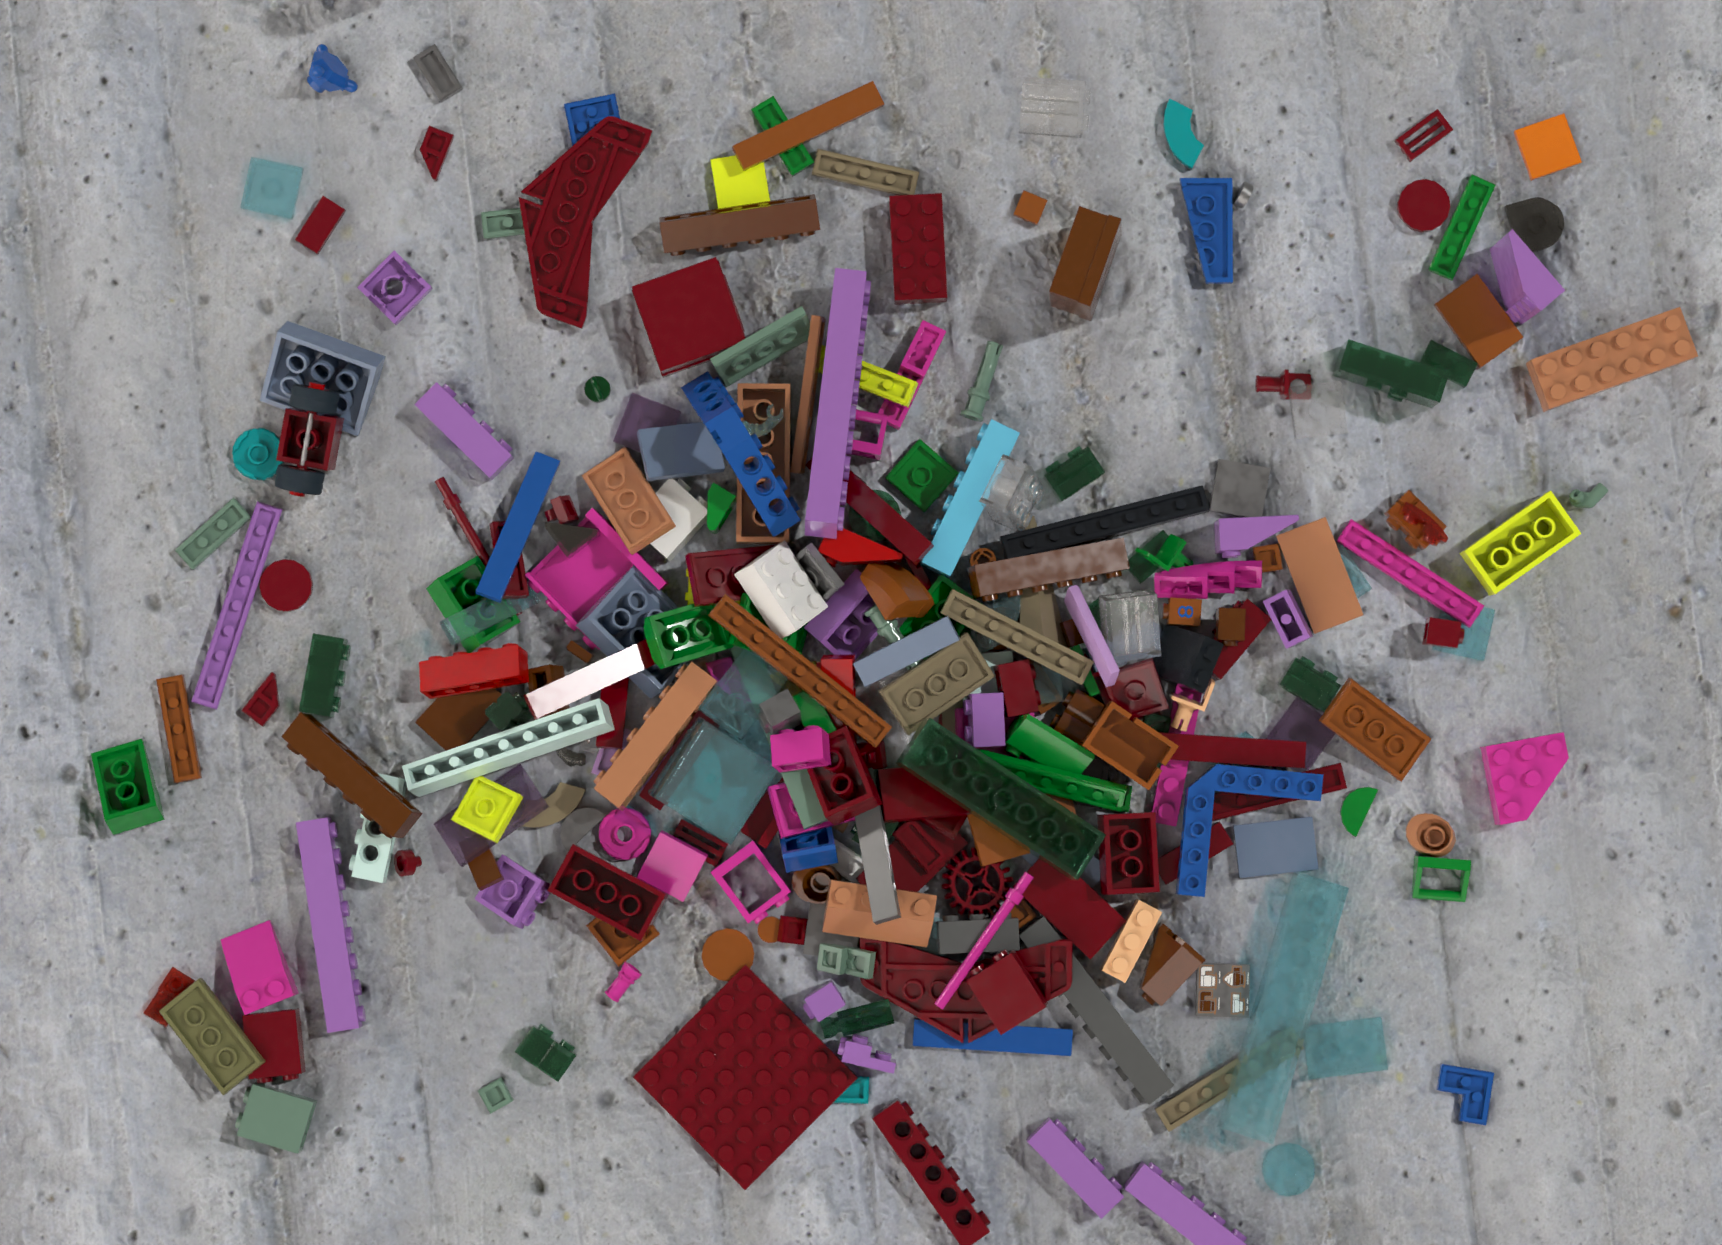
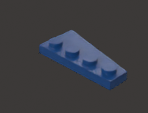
M1180 178L1179 181L1205 283L1232 284V178Z

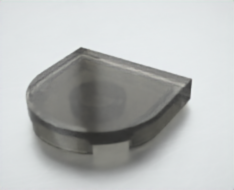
M1535 197L1504 206L1510 229L1515 231L1533 253L1547 249L1559 240L1564 229V217L1557 205L1544 198Z

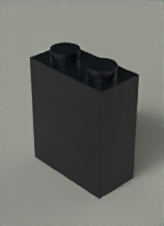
M1165 624L1152 657L1159 678L1204 694L1224 644L1208 636Z

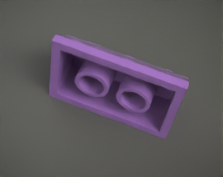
M857 569L826 602L828 607L810 620L804 627L833 655L855 654V660L878 635V629L869 616L866 617L864 615V612L874 606L875 602L860 579L862 573Z

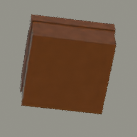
M1079 206L1049 290L1051 307L1092 321L1122 236L1121 218L1112 215L1107 216Z

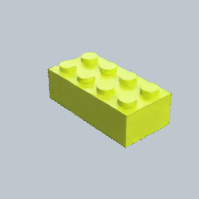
M1548 491L1459 554L1488 595L1492 596L1582 533L1552 491Z

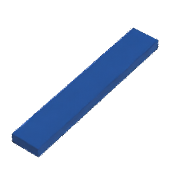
M535 452L478 584L476 594L501 603L559 468L560 460Z
M914 1019L913 1046L1071 1056L1073 1029L1015 1026L1000 1035L996 1028L968 1043V1022H964V1043L927 1022L921 1019Z

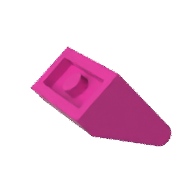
M856 409V420L880 424L881 428L877 444L853 439L852 455L880 460L888 415Z

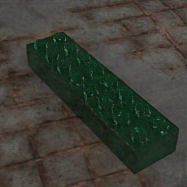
M931 718L923 719L896 762L897 765L1071 880H1078L1106 836V834Z

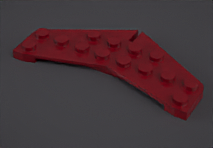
M605 117L521 191L522 194L543 201V204L540 205L519 197L536 306L538 311L544 316L583 329L588 309L593 221L648 146L653 130L617 117Z
M860 938V949L876 952L873 978H860L864 987L964 1043V1018L968 1019V1043L996 1029L966 981L971 976L970 972L966 975L943 1010L934 1004L962 962L899 943ZM1058 939L1016 951L1047 1001L1069 990L1073 981V939ZM991 957L976 961L971 970L981 963L987 966L994 960Z

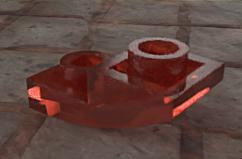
M1408 502L1402 503L1398 513L1404 516L1403 520L1415 526L1418 523L1422 524L1418 534L1424 536V542L1433 546H1437L1438 543L1444 544L1447 542V535L1429 515Z
M172 967L143 1014L167 1029L169 1024L159 1011L193 984L195 980Z

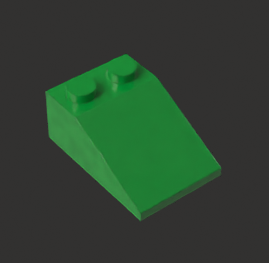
M143 739L91 753L104 820L113 835L165 820Z

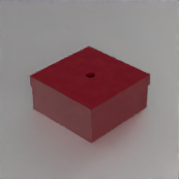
M716 257L632 286L633 296L663 378L707 363L714 356L746 338L745 330L726 276L723 274L719 260Z

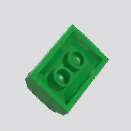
M693 603L644 618V634L654 663L660 669L733 648V645L728 644L731 633L708 616L716 605L695 607Z

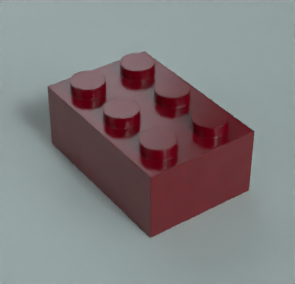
M1156 812L1097 815L1101 894L1160 892Z

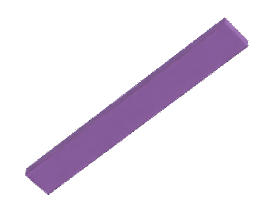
M258 501L256 503L191 702L216 710L218 708L282 513L280 508Z

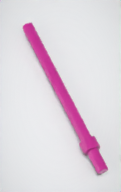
M1024 872L1015 887L1009 889L1005 895L1007 899L934 1003L939 1008L944 1009L1015 904L1019 905L1024 897L1022 894L1033 880V876Z

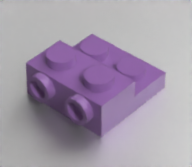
M502 854L497 863L504 880L479 891L475 900L513 926L523 929L524 926H529L534 921L536 914L533 911L538 903H544L548 898L550 892L547 890L550 883Z
M853 1034L852 1038L841 1037L838 1048V1055H842L841 1062L894 1074L896 1059H892L891 1053L876 1050L875 1055L871 1054L872 1043L868 1042V1037Z

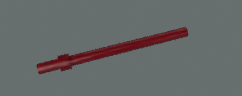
M444 477L437 479L435 483L445 499L443 503L447 510L452 511L476 555L479 556L486 567L490 556L460 506L461 500L457 494H453ZM506 599L517 616L522 614L515 599Z

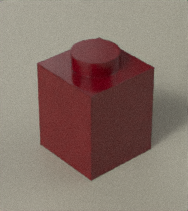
M1432 617L1426 618L1422 645L1456 649L1458 644L1463 643L1464 629L1461 628V622Z

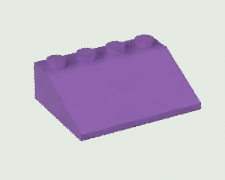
M1513 229L1490 248L1503 304L1507 309L1505 312L1514 323L1524 324L1565 291Z

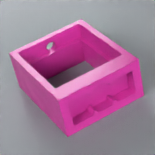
M754 840L710 872L747 923L753 920L757 924L769 915L766 911L774 904L779 908L790 899L787 895L791 892L790 888ZM754 853L780 887L781 891L752 913H749L723 876Z

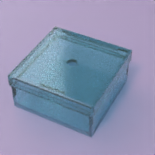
M697 715L648 791V794L731 845L778 771L772 766L770 760Z

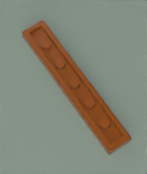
M871 81L733 145L732 149L743 171L875 111L883 107L884 102L874 82Z

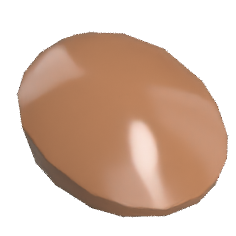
M1428 813L1418 814L1412 817L1407 824L1406 838L1409 844L1416 851L1426 856L1436 858L1445 856L1451 852L1455 845V832L1451 825L1440 816Z

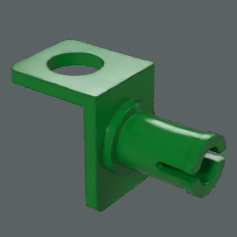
M1173 534L1168 536L1156 556L1138 547L1135 550L1150 563L1166 571H1169L1171 566L1179 568L1184 567V564L1188 566L1194 565L1191 559L1181 553L1187 542Z

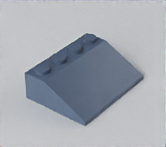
M287 321L277 331L260 401L284 410L285 408H294L289 405L293 384L309 385V382L324 384L325 389L339 392L336 414L327 415L344 418L342 431L359 436L377 388L386 356Z
M633 565L590 608L576 626L608 657L646 639L644 634V618L679 607L662 590H658ZM689 661L664 669H660L655 664L629 676V678L651 699L662 693L674 680L679 669L684 664L687 665Z

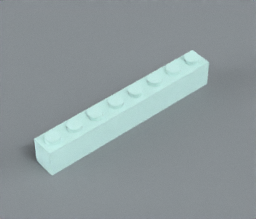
M598 698L403 765L402 768L408 791L421 797L613 731L615 728L609 706Z

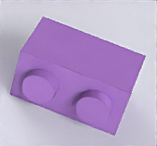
M1284 590L1263 601L1286 649L1292 648L1313 637L1291 590Z
M972 693L967 695V699L963 701L964 715H968V726L964 728L965 741L969 742V747L1005 746L1003 693Z
M830 980L805 996L804 1000L806 1003L803 1004V1008L811 1020L816 1017L817 1021L820 1022L845 1006L846 1001L834 982Z

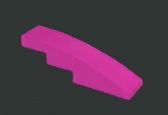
M922 320L897 372L898 375L918 383L910 405L907 408L885 399L878 414L888 415L887 425L897 430H900L946 334L945 330Z
M1262 561L1213 562L1157 572L1154 574L1155 598L1208 599V593L1235 594V587L1262 588Z

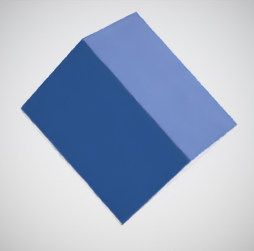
M832 827L783 839L780 837L786 873L838 863Z

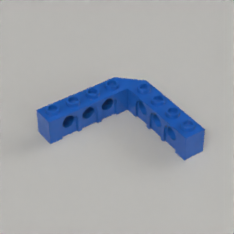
M707 371L682 386L681 389L719 446L772 536L775 537L801 521L796 513L800 510L799 506L792 496L787 498L784 491L788 489L780 475L775 478L771 471L775 469L773 462L768 454L762 456L759 451L763 447L755 433L750 436L740 420L744 417L743 413L719 378L715 377L713 379ZM754 457L751 463L744 464L747 458ZM767 478L763 484L756 485L759 479ZM779 498L775 505H769L773 499Z
M1215 764L1209 768L1203 775L1185 788L1175 894L1205 897L1215 791L1321 801L1323 775Z

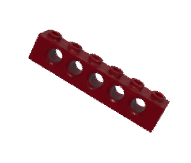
M897 1098L872 1116L873 1121L960 1245H973L990 1232L987 1226L991 1223L983 1210L977 1212L972 1203L976 1200L967 1188L964 1190L960 1188L957 1183L960 1177L952 1166L947 1169L942 1159L945 1156L936 1144L934 1146L930 1145L926 1139L930 1135L923 1124L920 1122L916 1125L911 1117L915 1113L905 1100L901 1103ZM902 1121L910 1126L909 1133L903 1136L895 1132L896 1124ZM919 1143L925 1147L923 1156L914 1157L911 1155L910 1148L914 1144ZM935 1165L940 1168L941 1173L938 1178L930 1179L926 1176L925 1171L929 1166ZM950 1187L956 1191V1196L953 1200L945 1201L941 1198V1192L944 1188ZM962 1209H966L971 1213V1218L966 1223H961L956 1219V1214Z

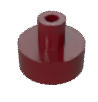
M410 849L398 850L395 854V870L401 877L413 875L416 867L422 865L421 857L415 856Z

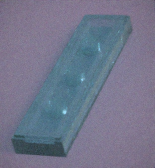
M528 585L529 596L527 598L502 599L501 603L486 598L443 619L439 624L453 646L537 605L540 600L534 590Z

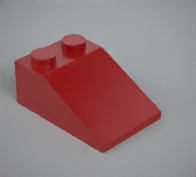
M844 528L843 531H837V539L823 538L818 549L828 564L834 568L836 564L847 566L886 562L901 563L903 559L902 553Z

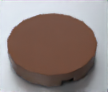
M725 928L714 932L707 938L703 945L701 957L704 967L711 976L718 980L729 981L745 964L751 968L754 960V949L752 942L745 934L737 929Z

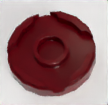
M1428 179L1416 180L1408 184L1400 193L1397 202L1398 215L1411 230L1418 232L1432 231L1441 226L1448 217L1450 210L1449 196L1445 189L1435 181Z
M282 559L273 562L265 569L261 576L259 587L262 598L269 606L278 611L291 612L300 609L309 600L313 591V581L310 572L304 565L295 560Z

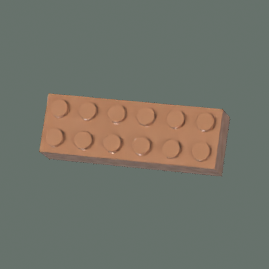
M1678 307L1531 359L1526 363L1542 410L1546 412L1698 357L1681 308Z
M738 383L737 405L744 415L740 420L750 436L755 433L763 447L759 451L762 456L768 454L775 466V469L771 471L775 478L779 475L781 476L788 488L784 493L789 498L791 384ZM754 457L747 458L744 464L751 463ZM737 478V544H779L784 540L787 544H790V527L773 537ZM767 478L759 479L756 485L763 484ZM779 498L773 499L769 505H775Z
M693 662L688 666L684 664L675 675L677 678L675 684L672 687L668 685L659 696L661 702L656 708L653 706L649 708L643 716L644 724L641 728L635 727L626 739L628 745L624 750L619 748L610 759L612 762L611 767L607 772L602 770L594 780L596 784L594 790L622 812L677 742L698 710L704 707L718 689L717 680Z

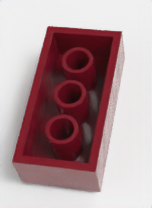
M942 193L889 196L894 305L947 302Z
M572 844L547 890L643 942L668 897L667 893L575 844Z

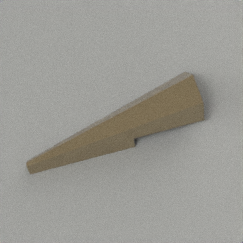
M1026 515L1025 530L1037 527L1035 516ZM1047 585L1048 590L1036 593L1032 592V588L1023 590V595H1021L1019 623L1067 647L1060 626L1062 619L1053 585Z

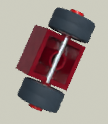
M309 382V385L293 384L289 405L294 408H285L276 460L297 464V466L278 465L275 487L287 490L289 494L305 497V494L321 495L325 473L308 467L326 471L335 470L344 418L327 414H336L339 392L325 389V385Z

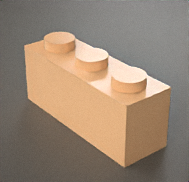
M1136 899L1100 970L1126 983L1162 912Z

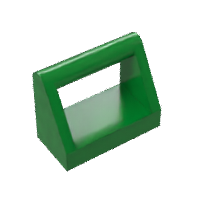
M714 482L708 490L707 527L712 534H717L736 505L737 497Z
M1414 856L1412 898L1465 902L1471 871V860ZM1423 867L1461 870L1459 891L1420 888Z

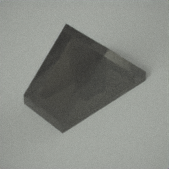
M545 522V529L568 558L574 556L600 536V530Z

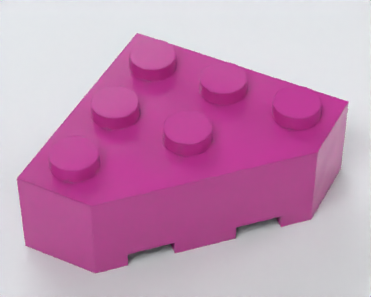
M1564 732L1480 747L1495 825L1525 821L1529 818L1569 759Z

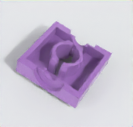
M395 250L357 287L395 325L433 289ZM393 280L402 281L403 289L401 293L395 296L388 295V284Z

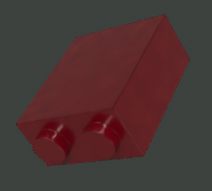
M1006 949L1000 951L992 957L994 961L987 966L981 963L969 971L971 976L966 980L1000 1035L1040 1012L1048 1005L1044 995L1014 949L1010 952H1007Z
M299 1008L251 1013L242 1016L245 1035L266 1061L248 1076L249 1079H256L257 1083L272 1082V1077L283 1076V1080L299 1079V1074L306 1072Z

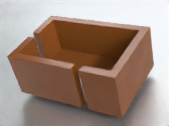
M1109 701L1080 745L1147 790H1150L1162 772L1161 769L1156 767L1157 764L1160 762L1166 766L1179 746L1138 718L1134 717L1132 721L1129 720L1132 714L1113 701Z

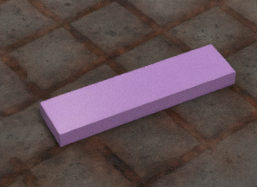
M1070 586L1064 599L1067 609L1105 686L1115 685L1120 669L1079 586Z

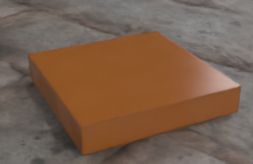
M598 918L593 919L586 925L618 967L660 935L656 927L652 925L643 942Z

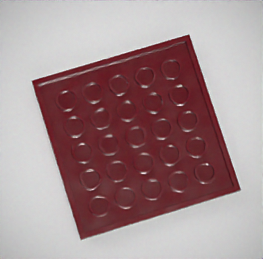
M745 964L633 1078L746 1190L858 1076L844 1062H841V1059Z

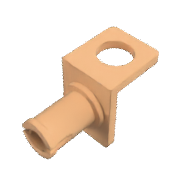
M1210 679L1201 703L1171 692L1170 698L1177 701L1179 706L1170 726L1178 729L1180 721L1183 719L1180 730L1186 732L1193 711L1199 709L1205 712L1215 685L1213 679Z

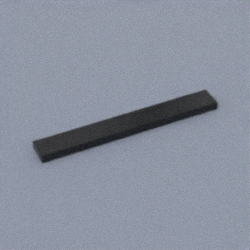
M1203 485L1003 535L1000 536V542L1005 559L1069 548L1207 513L1210 511Z

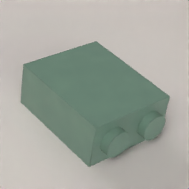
M256 1082L252 1084V1087H247L243 1102L246 1103L244 1113H239L235 1128L239 1129L237 1136L298 1154L303 1150L318 1100Z

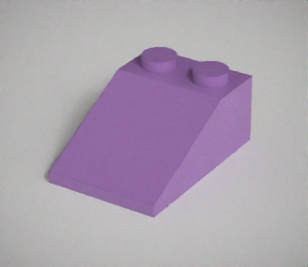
M1299 515L1218 519L1214 522L1215 554H1222L1223 559L1238 558L1242 552L1297 522Z

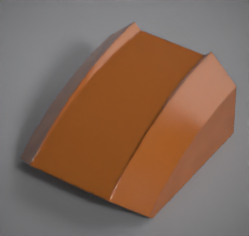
M892 562L870 563L860 575L862 583L885 620L924 617L934 605L933 598L925 586L913 574Z

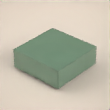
M502 1077L478 1090L490 1114L514 1101Z

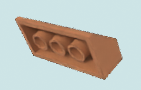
M830 879L822 932L927 947L934 920L937 895L896 889L901 918L876 925L872 919L867 885Z

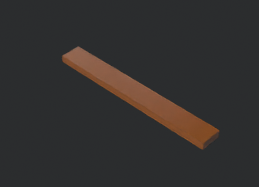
M725 594L708 615L874 748L879 745L892 728L891 725L728 595Z

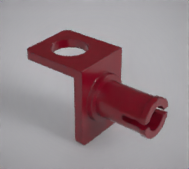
M1285 369L1279 376L1256 375L1255 391L1279 392L1280 399L1309 400L1311 398V374L1289 373V370ZM1295 379H1300L1305 384V390L1301 394H1295L1290 389V384Z

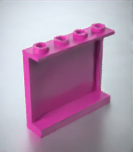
M591 508L585 514L586 517L531 572L525 574L529 579L527 584L537 594L541 591L548 598L545 602L553 611L557 612L560 610L566 616L564 622L573 631L578 628L576 624L633 565L658 590H663L669 584L638 552L631 555L615 528L594 508ZM586 635L582 638L592 650L595 648L600 650Z

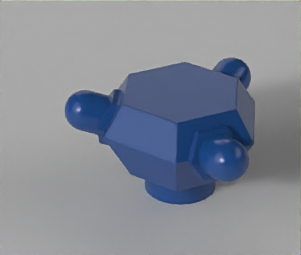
M318 45L313 55L309 76L307 77L309 85L319 93H323L325 90L329 92L337 90L355 92L358 85L355 81L349 79L347 75L348 69L337 56L328 52L326 45Z

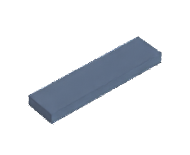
M947 615L855 661L853 665L866 687L959 641L960 637Z

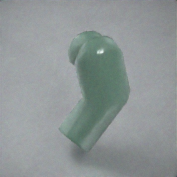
M1598 483L1590 492L1575 489L1571 491L1569 501L1576 508H1593L1608 493V489L1601 483Z

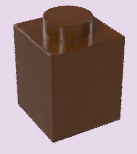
M1216 609V641H1222L1224 646H1238V642L1245 641L1246 609Z

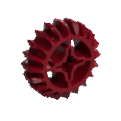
M975 847L971 848L972 856H967V852L962 850L961 855L964 859L960 861L954 855L952 859L957 863L955 867L950 864L945 866L952 872L951 875L942 874V878L950 879L949 884L941 885L942 889L950 888L951 890L950 893L944 895V898L954 897L955 900L951 902L950 907L954 908L959 903L961 905L958 910L960 915L964 913L966 908L969 909L968 918L969 914H973L974 911H978V914H983L982 910L987 909L989 916H992L993 911L991 907L995 905L999 910L1001 905L998 901L1000 899L1003 901L1007 899L1002 894L1004 891L1008 892L1011 888L1006 887L1005 882H1012L1013 878H1004V873L1009 872L1010 867L1001 869L1000 865L1004 861L982 866L975 874L967 873L960 868L968 862L979 861V857L976 855ZM991 866L996 870L999 877L998 890L990 886L986 881ZM984 871L981 882L989 890L979 889L978 887V890H974L970 895L973 884L969 879L965 878V875L970 878L975 876L976 878V875L980 876ZM956 876L962 878L968 884V890L963 900L959 897L955 888ZM979 892H985L993 896V899L985 904H970Z

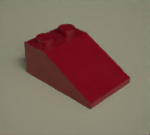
M847 726L829 733L831 765L807 769L824 816L834 826L882 804L871 774Z

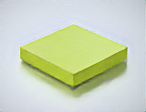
M736 155L710 159L718 209L770 201L764 162L743 171Z
M479 776L472 781L451 820L498 844L523 797L496 782Z

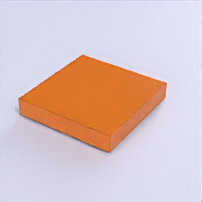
M1564 113L1514 131L1531 181L1582 163Z

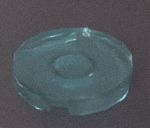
M1285 1142L1275 1145L1267 1152L1262 1162L1261 1171L1264 1181L1271 1190L1279 1195L1292 1196L1301 1194L1309 1188L1314 1180L1315 1166L1313 1158L1305 1148L1295 1143Z

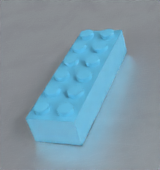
M991 419L989 425L983 423L976 439L980 441L977 449L971 448L965 464L969 466L966 472L960 471L953 486L957 491L954 496L949 494L942 509V511L946 512L943 520L937 518L931 530V535L934 536L931 543L934 547L924 556L921 566L939 575L943 574L950 579L1019 437V432Z

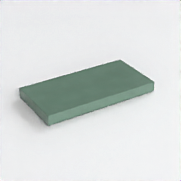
M800 306L711 358L710 360L724 386L732 385L806 342L810 330L809 318L803 307Z

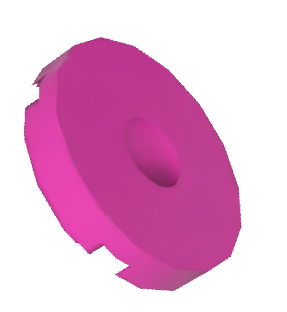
M625 808L623 812L619 809L612 810L603 818L599 826L601 847L608 855L620 860H630L640 856L646 851L651 841L649 821L641 812L633 808ZM623 826H628L632 830V838L627 842L621 841L617 835L619 828Z

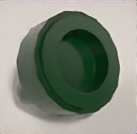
M593 376L585 383V394L592 402H604L610 396L611 387L604 377Z

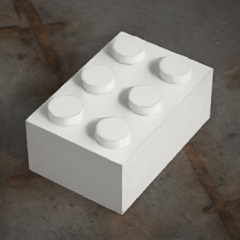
M785 540L765 551L734 574L770 630L780 638L796 632L828 607Z

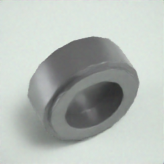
M1246 181L1242 183L1235 195L1233 205L1240 209L1246 205L1254 189L1252 184Z

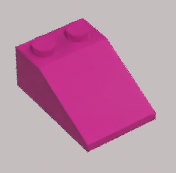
M270 920L220 940L234 990L244 1015L299 994Z

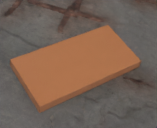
M626 447L582 475L631 555L676 527Z
M1326 517L1276 536L1314 634L1363 616L1362 609Z

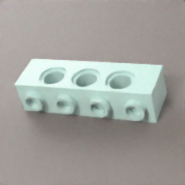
M378 773L405 797L407 789L405 778ZM360 814V818H363L364 821L362 829L358 828L355 836V844L358 845L356 855L352 854L349 863V870H352L351 877L386 883L396 837L388 838L383 833L379 835L374 834L371 830L373 822ZM370 845L375 846L378 850V857L373 861L369 860L365 854L367 847Z

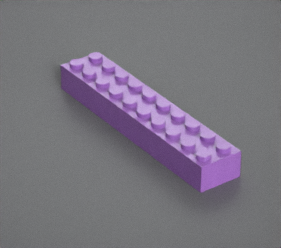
M835 268L805 517V536L837 539V531H843L845 507H840V505L846 506L848 482L843 480H849L851 456L846 455H852L854 431L849 430L855 429L857 406L854 405L858 403L860 382L858 380L861 378L862 355L864 352L871 281H866L867 271Z

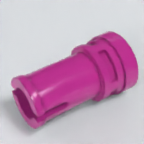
M628 962L622 965L621 971L619 970L618 972L619 975L604 992L617 1003L629 986L634 984L635 980L639 979L642 975L637 968Z

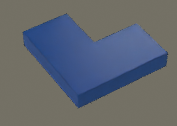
M615 93L564 104L572 146L605 117L613 116L620 119Z
M1440 1063L1436 1090L1462 1094L1459 1121L1481 1125L1487 1124L1494 1072Z

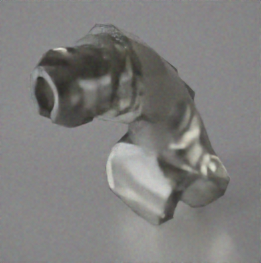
M567 747L556 750L557 755L569 767L586 764V755L584 753L573 752L567 749Z

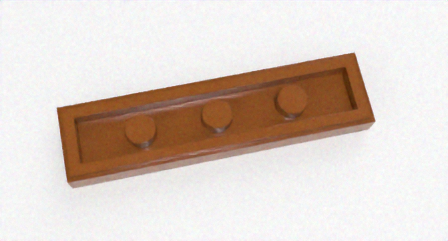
M184 675L156 679L174 783L201 779L202 774Z

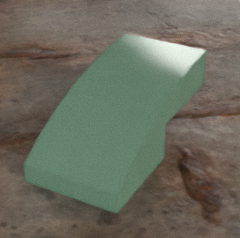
M821 943L817 970L837 975L848 974L871 979L874 973L876 952Z

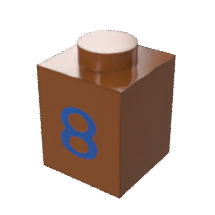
M1170 597L1168 603H1163L1162 619H1167L1166 624L1172 626L1199 627L1201 623L1202 599Z

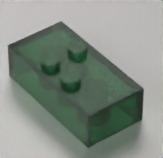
M1348 339L1341 346L1332 376L1388 394V399L1402 402L1405 399L1433 408L1441 401L1450 372Z

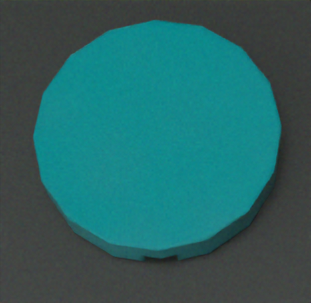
M254 428L243 432L236 439L232 450L236 469L243 476L252 480H266L274 477L278 465L284 464V462L276 460L280 438L274 432L265 428Z

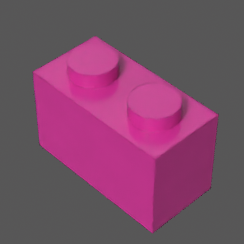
M806 726L801 731L784 729L780 730L779 734L770 735L772 766L780 773L831 765L829 734L819 726Z

